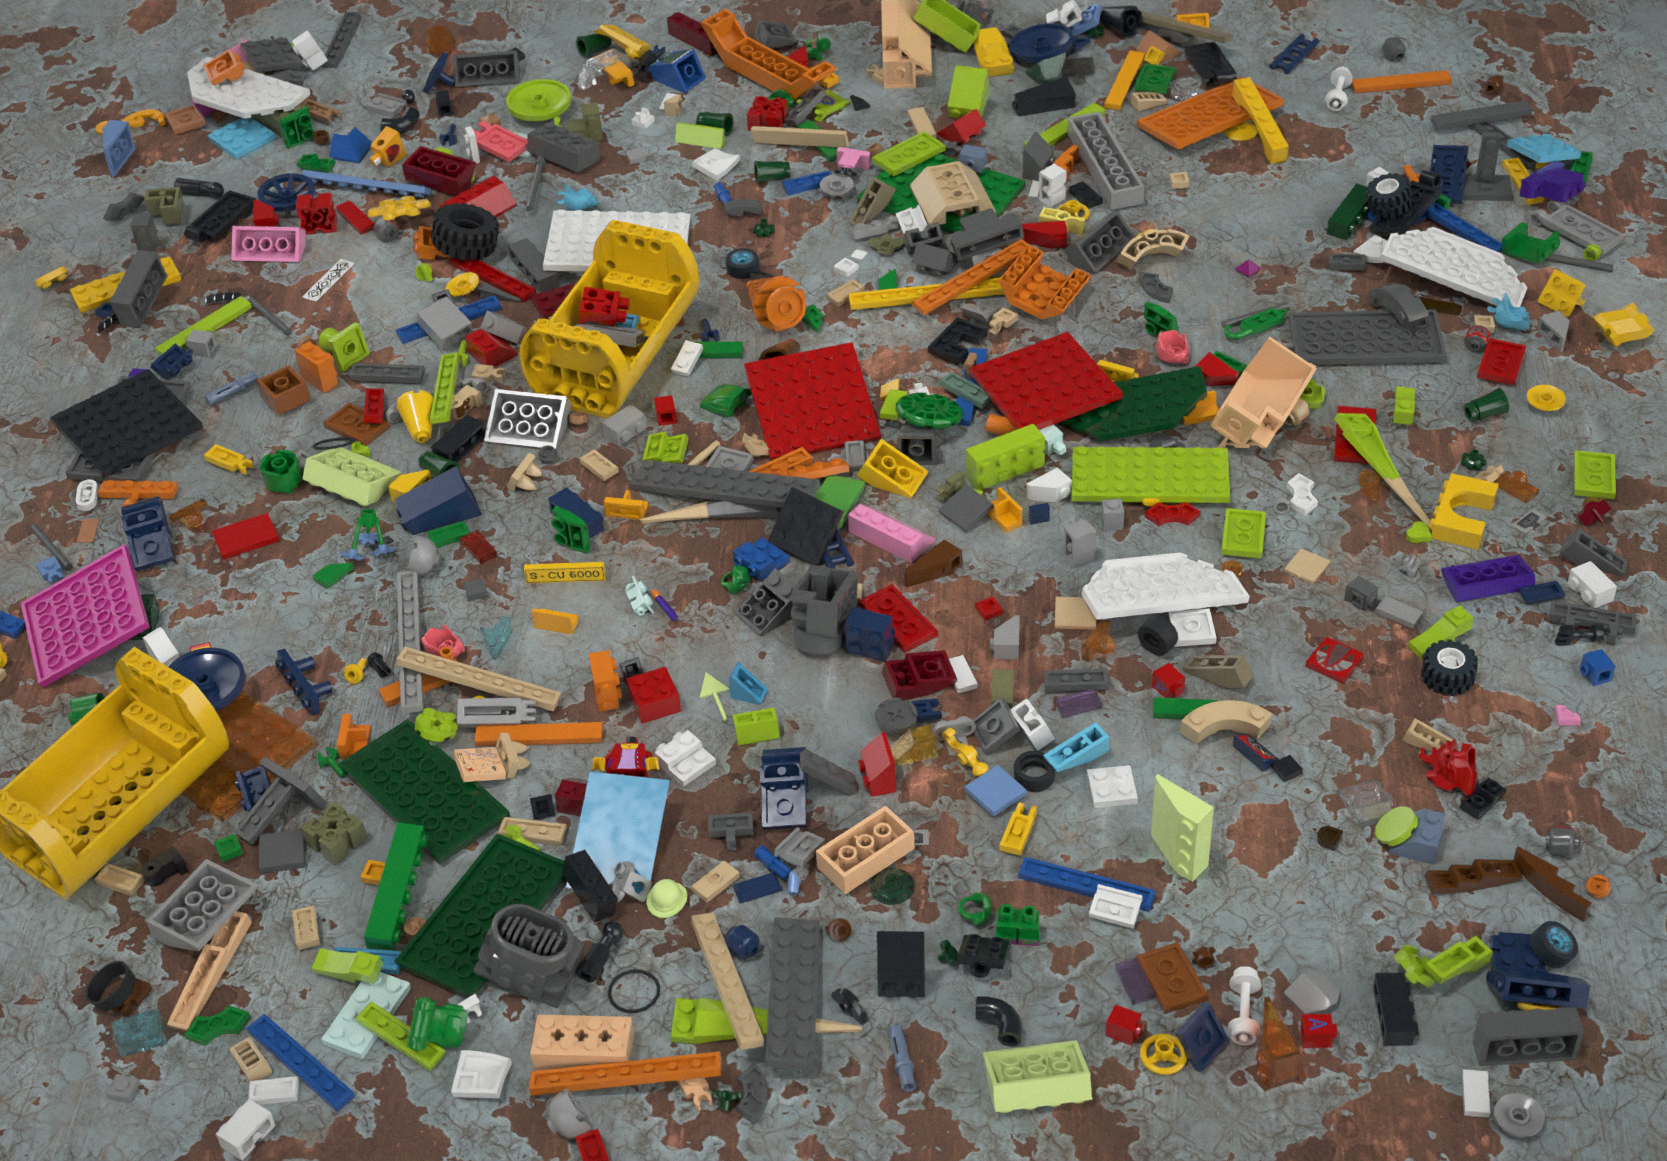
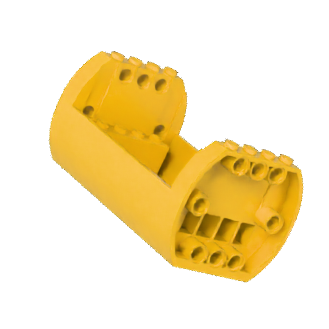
M612 219L594 244L593 262L550 320H536L521 341L519 353L521 367L532 391L537 394L565 396L572 404L571 410L586 412L587 414L607 419L616 414L698 293V266L685 240L675 232ZM585 286L610 290L614 293L615 291H621L620 297L630 298L629 310L623 311L640 317L637 330L645 331L644 335L649 336L646 343H642L637 347L619 345L616 342L614 343L607 334L600 333V331H590L579 326L575 327V325L579 324V308Z
M136 647L127 652L115 665V673L120 685L8 785L0 790V853L14 866L65 901L78 891L229 748L228 736L217 712L194 682ZM148 772H153L150 776H144ZM131 787H137L134 791H128ZM121 801L119 805H113V803ZM100 816H105L102 820H96ZM89 830L86 835H80L83 831Z

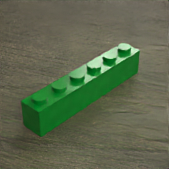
M397 822L364 935L367 949L394 951L395 944L400 942V926L406 921V905L411 903V888L416 885L417 867H421L423 859L421 852L423 848H426L428 842V835H425L424 826Z

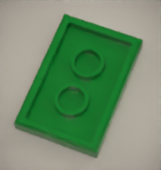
M1145 63L1134 84V90L1166 94L1176 74V68Z

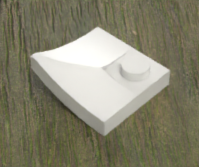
M715 148L693 160L692 167L718 181L739 162L740 155L724 153Z
M1374 235L1355 249L1353 254H1365L1366 262L1386 263L1380 260L1387 241Z
M461 1050L451 1090L453 1097L500 1098L505 1078L512 1066L511 1059L486 1052Z

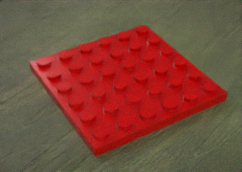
M1069 332L1061 333L1060 335L969 368L970 375L1016 430L1034 424L1040 430L1123 398V392Z
M853 342L744 363V369L767 447L770 448L768 449L770 461L801 447L811 454L845 447V442L862 440L865 443L881 439L880 429Z

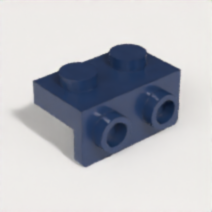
M175 343L151 363L150 368L164 379L169 380L172 376L176 377L184 366L190 365L193 360V350L185 351Z
M263 766L243 773L240 770L236 772L235 784L238 791H242L243 798L241 803L245 811L248 810L250 812L271 785L267 770Z

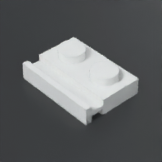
M917 205V208L912 209L911 207L896 213L903 234L905 231L919 228L921 232L927 226L919 205Z
M1098 884L1089 911V917L1134 929L1143 896Z

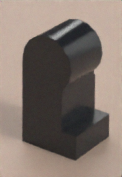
M448 90L435 92L439 117L453 115Z
M174 846L153 857L141 867L146 884L152 887L162 884L166 878L177 872L183 875L189 871L183 857Z

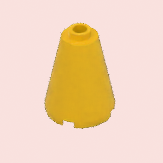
M420 390V393L408 391L397 400V410L412 439L418 443L427 442L431 438L432 433L430 414L433 396L424 390Z

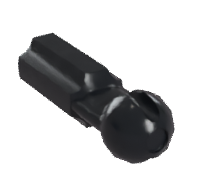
M176 178L174 182V187H180L181 193L210 196L213 198H219L224 193V187L218 182Z
M607 922L602 927V938L598 943H593L577 969V975L580 979L588 983L596 980L610 957L611 946L613 943L619 942L623 937L624 930L618 922Z

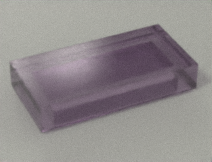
M1095 688L1055 698V704L1062 718L1102 708V701Z
M1137 958L1115 964V970L1132 1005L1154 999V992Z

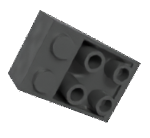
M775 568L735 614L760 636H763L791 618L793 602L789 601V597L792 594L793 588H796V585Z

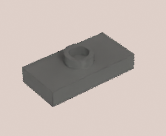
M1329 253V269L1365 270L1366 268L1365 254Z

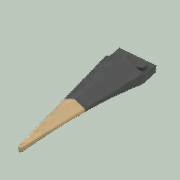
M711 500L640 519V522L646 524L716 517L778 519L782 508Z

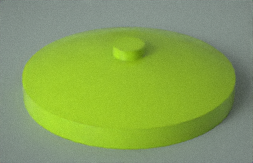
M531 80L517 85L508 93L506 97L507 109L511 115L521 120L544 121L561 115L569 108L571 93L566 85L555 80Z

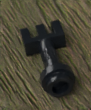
M1562 625L1558 630L1559 632L1554 643L1557 646H1566L1571 644L1572 639L1591 638L1593 642H1598L1600 639H1603V628L1598 625H1592L1590 630L1575 631L1573 625Z

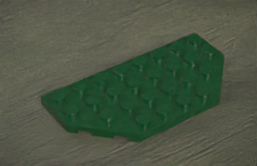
M1201 366L1115 381L1114 383L1123 392L1122 399L1058 422L1057 424L1070 426L1073 431L1082 435H1091L1098 442L1176 428L1180 424V420L1184 416H1188L1196 408V404L1200 400L1203 401L1207 397Z

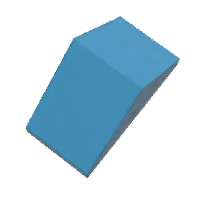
M740 662L736 663L729 676L731 698L757 705L761 704L768 688Z

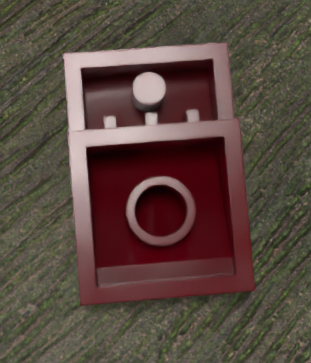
M945 650L906 653L903 660L885 661L882 670L891 697L902 698V701L933 694L953 685L958 680Z

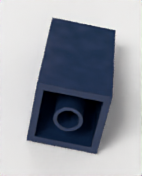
M457 467L395 498L397 504L395 510L398 516L402 517L400 523L404 530L408 529L412 535L482 515L472 489Z

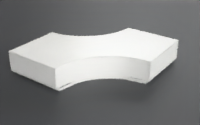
M1300 473L1287 482L1286 488L1293 494V498L1290 500V507L1305 516L1317 507L1318 501L1311 494L1314 481Z

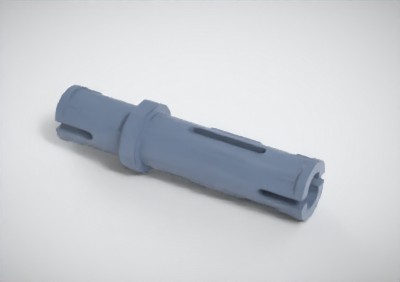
M253 371L241 378L237 377L235 381L205 395V400L208 405H211L238 391L242 392L246 387L256 383L258 376Z
M897 1024L889 1027L888 1032L896 1061L895 1071L899 1074L901 1088L909 1092L917 1087L913 1074L914 1064L909 1058L903 1028Z

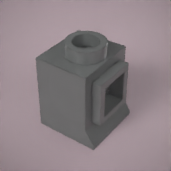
M1358 576L1346 586L1344 601L1351 602L1366 611L1376 605L1379 587Z

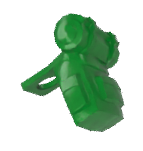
M428 997L416 998L411 1028L407 1035V1047L414 1051H421L426 1049L427 1042H435L438 1046L448 1048L461 1046L466 1029L468 1010L464 1009L461 1005L446 1003L445 1006L435 1005L436 1002Z

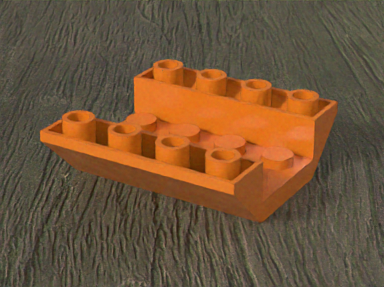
M1028 245L999 279V284L1011 305L1041 320L1061 315L1091 279V275L1075 268L1070 276L1067 277L1065 274L1041 264L1044 252Z

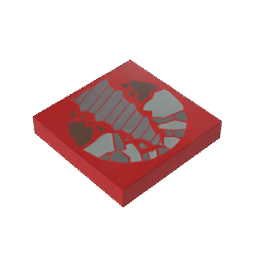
M1326 637L1308 658L1306 667L1343 684L1361 662L1364 653Z

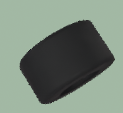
M1160 615L1149 617L1139 627L1137 632L1144 648L1158 656L1166 654L1178 641L1176 628L1169 620Z

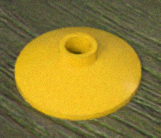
M1245 121L1224 130V134L1228 138L1236 141L1251 140L1258 132L1256 126Z
M471 272L457 275L448 282L446 290L449 289L450 295L453 297L467 295L477 287L479 277Z
M1536 385L1528 390L1527 401L1536 409L1555 411L1564 406L1566 396L1557 387Z

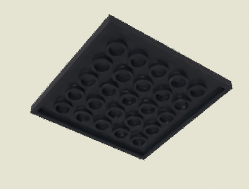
M149 369L50 417L52 424L102 478L203 428L202 422Z

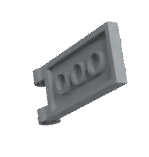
M1555 200L1548 202L1547 209L1551 215L1547 214L1543 209H1538L1531 214V221L1537 226L1543 224L1552 230L1559 231L1560 234L1584 247H1587L1589 244L1598 245L1602 251L1601 256L1624 240V234L1564 202Z

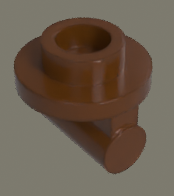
M837 918L830 925L825 926L827 935H830L835 941H844L851 934V925L847 919Z

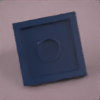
M442 52L427 77L423 92L428 94L437 80H440L449 87L452 85L455 78L443 72L449 54Z
M1205 1002L1197 1008L1175 1033L1193 1068L1199 1072H1203L1230 1041L1211 1004Z

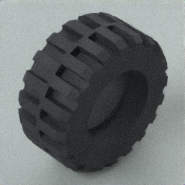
M466 203L447 204L440 207L434 214L431 241L438 251H441L444 255H449L451 258L467 259L469 261L481 260L484 257H489L495 251L499 233V222L490 211L484 210L483 207Z

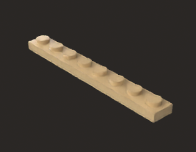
M404 647L397 658L396 665L505 698L535 700L536 707L553 712L561 699V692L409 647Z
M714 912L692 915V926L740 1050L763 1047L764 1038Z

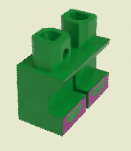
M1003 904L1001 908H998L996 937L1009 940L1010 944L1016 945L1017 929H1019L1018 945L1039 946L1040 913L1034 906H1025L1021 910L1014 909L1011 905Z

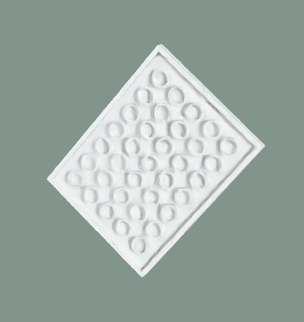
M562 209L553 211L543 271H586L593 262L594 244L612 219L675 232L688 244L690 214L683 212L651 213L648 211L643 213L633 211L600 212L598 210L565 211Z

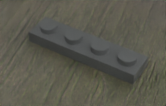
M353 363L349 377L350 380L421 383L425 374V367L421 365Z

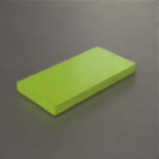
M923 131L873 156L872 162L894 177L945 151L946 146Z

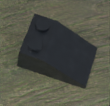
M877 931L878 997H925L924 932Z

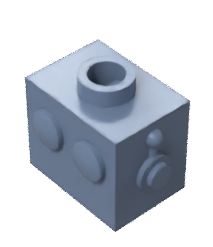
M965 144L959 154L958 161L973 171L982 173L988 162V148Z

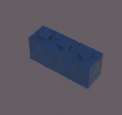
M567 487L548 498L550 513H552L555 506H559L575 514L586 523L589 538L604 530L602 514L599 511H595L588 502H584L577 493L572 492Z

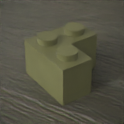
M598 103L581 104L583 118L567 120L568 130L579 133L587 138H592L595 141H603Z
M180 187L146 189L144 200L147 211L151 212L152 216L161 215L164 224L173 225L181 223L184 200Z

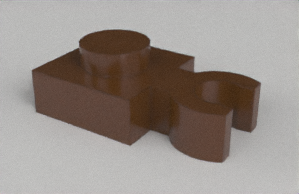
M136 978L132 993L120 1006L112 1009L113 1013H117L120 1008H123L121 1010L122 1015L127 1017L131 1013V1006L133 1004L139 1006L152 990L150 983Z

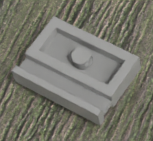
M379 93L378 97H375L366 106L368 111L394 118L403 110L404 106H407V103L404 99Z
M797 827L775 848L774 856H783V860L803 867L816 855V850L824 846L825 839L808 831L803 833Z

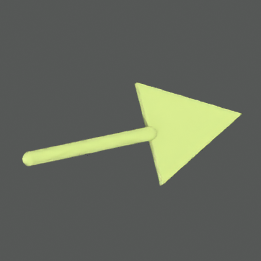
M706 672L700 698L713 695L723 720L727 721L728 718L718 693L729 691L730 689Z

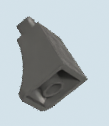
M906 421L901 426L900 434L897 437V450L919 465H936L935 429H932L931 426H925V428L918 427Z

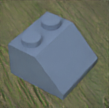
M1421 809L1414 812L1418 817V826L1411 831V837L1401 844L1391 846L1389 854L1434 864L1446 814Z

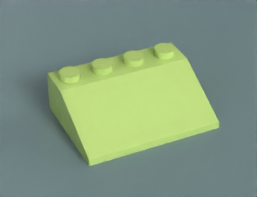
M340 447L306 458L303 480L310 482L313 486L323 487L328 492L340 494L344 499H352L357 501L359 505L368 506L377 502L389 489L388 486L402 472Z
M1157 774L1154 784L1151 836L1173 870L1181 877H1185L1193 882L1209 865L1214 807Z
M1077 1040L982 1052L995 1112L1008 1113L1016 1109L1032 1110L1039 1106L1048 1105L1055 1107L1062 1103H1083L1086 1100H1092L1090 1072Z

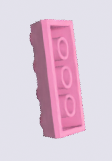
M232 226L231 260L300 262L305 249L306 230L300 227Z
M859 504L848 514L850 533L910 563H913L935 542L934 537L870 506Z

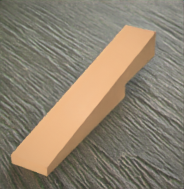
M236 911L217 931L210 945L205 944L167 1023L168 1027L187 1031L195 1018L199 1016L252 924L247 913Z

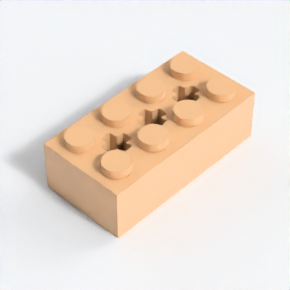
M884 806L816 850L817 868L844 894H847L915 849L914 831L887 806Z
M537 1014L531 1048L534 1071L630 1061L634 1038L632 1018Z

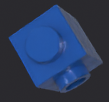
M1603 649L1583 654L1580 671L1593 686L1612 681L1616 666Z

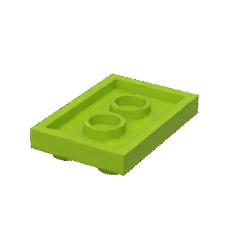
M1575 450L1573 456L1574 495L1615 499V454Z
M1226 508L1221 555L1262 558L1266 512Z

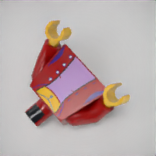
M630 736L626 738V743H616L613 750L609 751L604 758L594 757L592 760V770L599 769L601 771L606 770L608 774L649 778L648 771L659 770L658 758L654 757L650 751H646L645 744L638 743L636 737Z

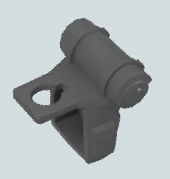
M958 0L956 4L957 9L980 24H989L994 13L992 8H982L977 0ZM985 12H988V17L983 20L980 14L983 15Z

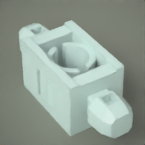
M1051 425L1039 430L1045 436L1044 452L1047 455L1054 452L1062 455L1066 452V445L1063 443L1062 438L1063 433L1056 426Z

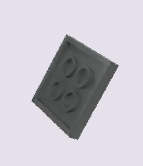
M279 37L271 40L263 39L262 41L241 43L242 52L257 73L302 67V61L287 38Z

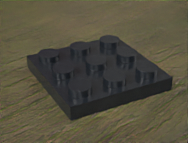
M791 487L768 541L820 566L844 511L795 487Z

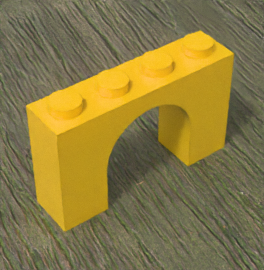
M1451 473L1449 481L1445 480L1442 490L1444 493H1440L1438 500L1440 506L1436 505L1433 514L1435 519L1431 518L1429 530H1432L1431 539L1479 550L1486 522L1462 517L1452 509L1458 506H1472L1492 511L1499 484Z

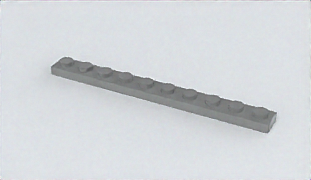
M411 571L397 573L400 655L404 647L421 651L418 574ZM400 666L402 714L423 711L422 673Z

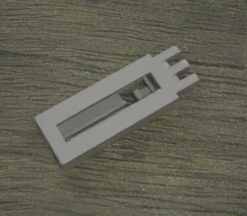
M586 321V324L575 325V327L579 326L586 330H597L600 333L607 334L614 343L616 342L619 345L637 347L644 342L645 331L621 326L610 327L609 324L602 325L598 322Z
M521 698L458 699L457 725L459 728H476V726L535 723L536 717L528 715H535L536 709L528 707H535L536 701L522 700ZM502 708H515V712L506 710V715H501Z

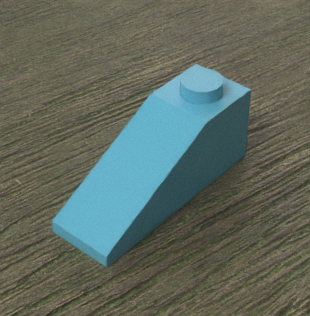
M1095 722L1044 754V758L1056 772L1092 762L1109 751V736Z

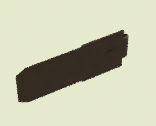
M1419 297L1426 310H1436L1439 313L1451 315L1461 314L1462 306L1459 304Z

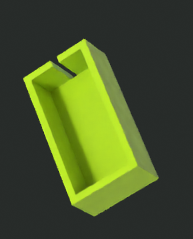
M921 0L913 16V19L918 24L927 27L929 31L936 33L944 41L950 42L958 50L965 53L976 40L981 26L979 22L945 0Z
M1034 424L967 448L966 479L975 489L982 490L1043 467L1045 464V453L1043 452L1045 450V436Z

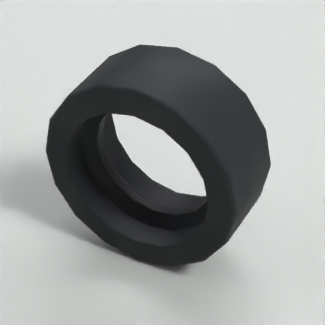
M1037 750L1027 751L1015 760L1014 779L1027 791L1041 792L1048 789L1054 782L1055 770L1044 758V754H1046ZM1028 766H1040L1046 769L1047 773L1039 777H1031L1022 773V770Z

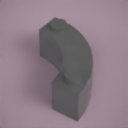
M1397 282L1374 288L1368 292L1369 300L1373 303L1374 308L1384 306L1390 309L1403 328L1421 323L1429 316L1420 298L1414 297L1411 294L1412 289L1404 284L1399 285Z

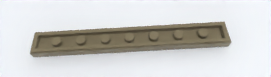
M1141 11L1143 23L1220 43L1233 40V34Z

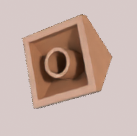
M1148 30L1136 48L1137 52H1143L1145 56L1151 45L1161 50L1165 55L1160 64L1181 55V51L1150 30Z

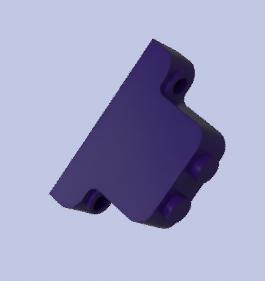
M1553 161L1522 180L1519 196L1528 199L1540 196L1558 202H1567L1583 192L1585 188V182H1583L1584 175L1566 170L1563 163Z

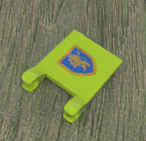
M828 89L825 91L826 95L822 98V101L814 107L816 109L814 113L818 115L814 119L820 122L827 115L850 105V101ZM798 99L797 103L799 104L803 99Z

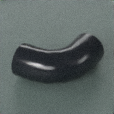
M408 107L399 118H382L380 130L382 132L387 126L398 131L399 134L406 133L417 124L420 113L416 108Z
M977 996L976 1020L995 1022L998 1025V1041L1006 1046L1020 1044L1022 1040L1021 1018L1014 1007L1002 999Z

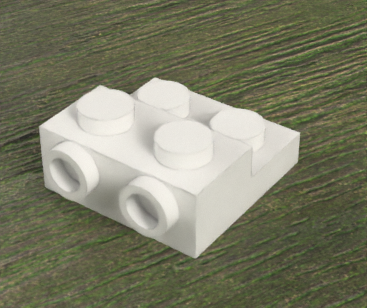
M688 730L684 733H676L671 742L660 744L655 752L659 766L683 787L716 765V758L702 747V742Z

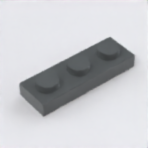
M812 89L784 119L786 125H800L806 115L810 114L812 109L822 101V98L826 95L823 89Z
M1107 668L1044 671L1045 692L1109 689Z
M807 749L800 753L802 771L850 796L856 792L855 774Z

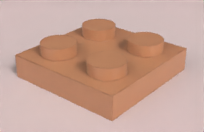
M194 104L164 113L174 134H182L185 131L198 129L206 125L203 116Z

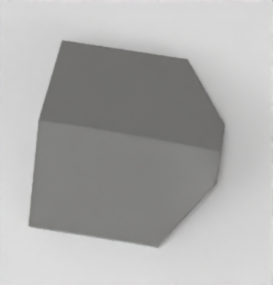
M977 302L973 306L962 304L960 308L965 314L988 324L992 321L993 315L1001 310L983 302Z
M1320 970L1303 972L1284 991L1283 995L1302 1014H1311L1327 1010L1336 1004L1341 990Z

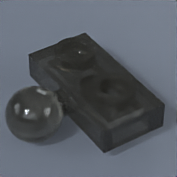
M1093 57L1061 59L1062 76H1074L1073 83L1083 85L1086 81L1084 75L1094 74L1095 72Z

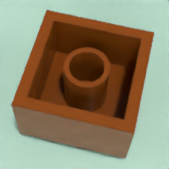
M289 365L256 380L261 398L277 415L311 400L307 383Z

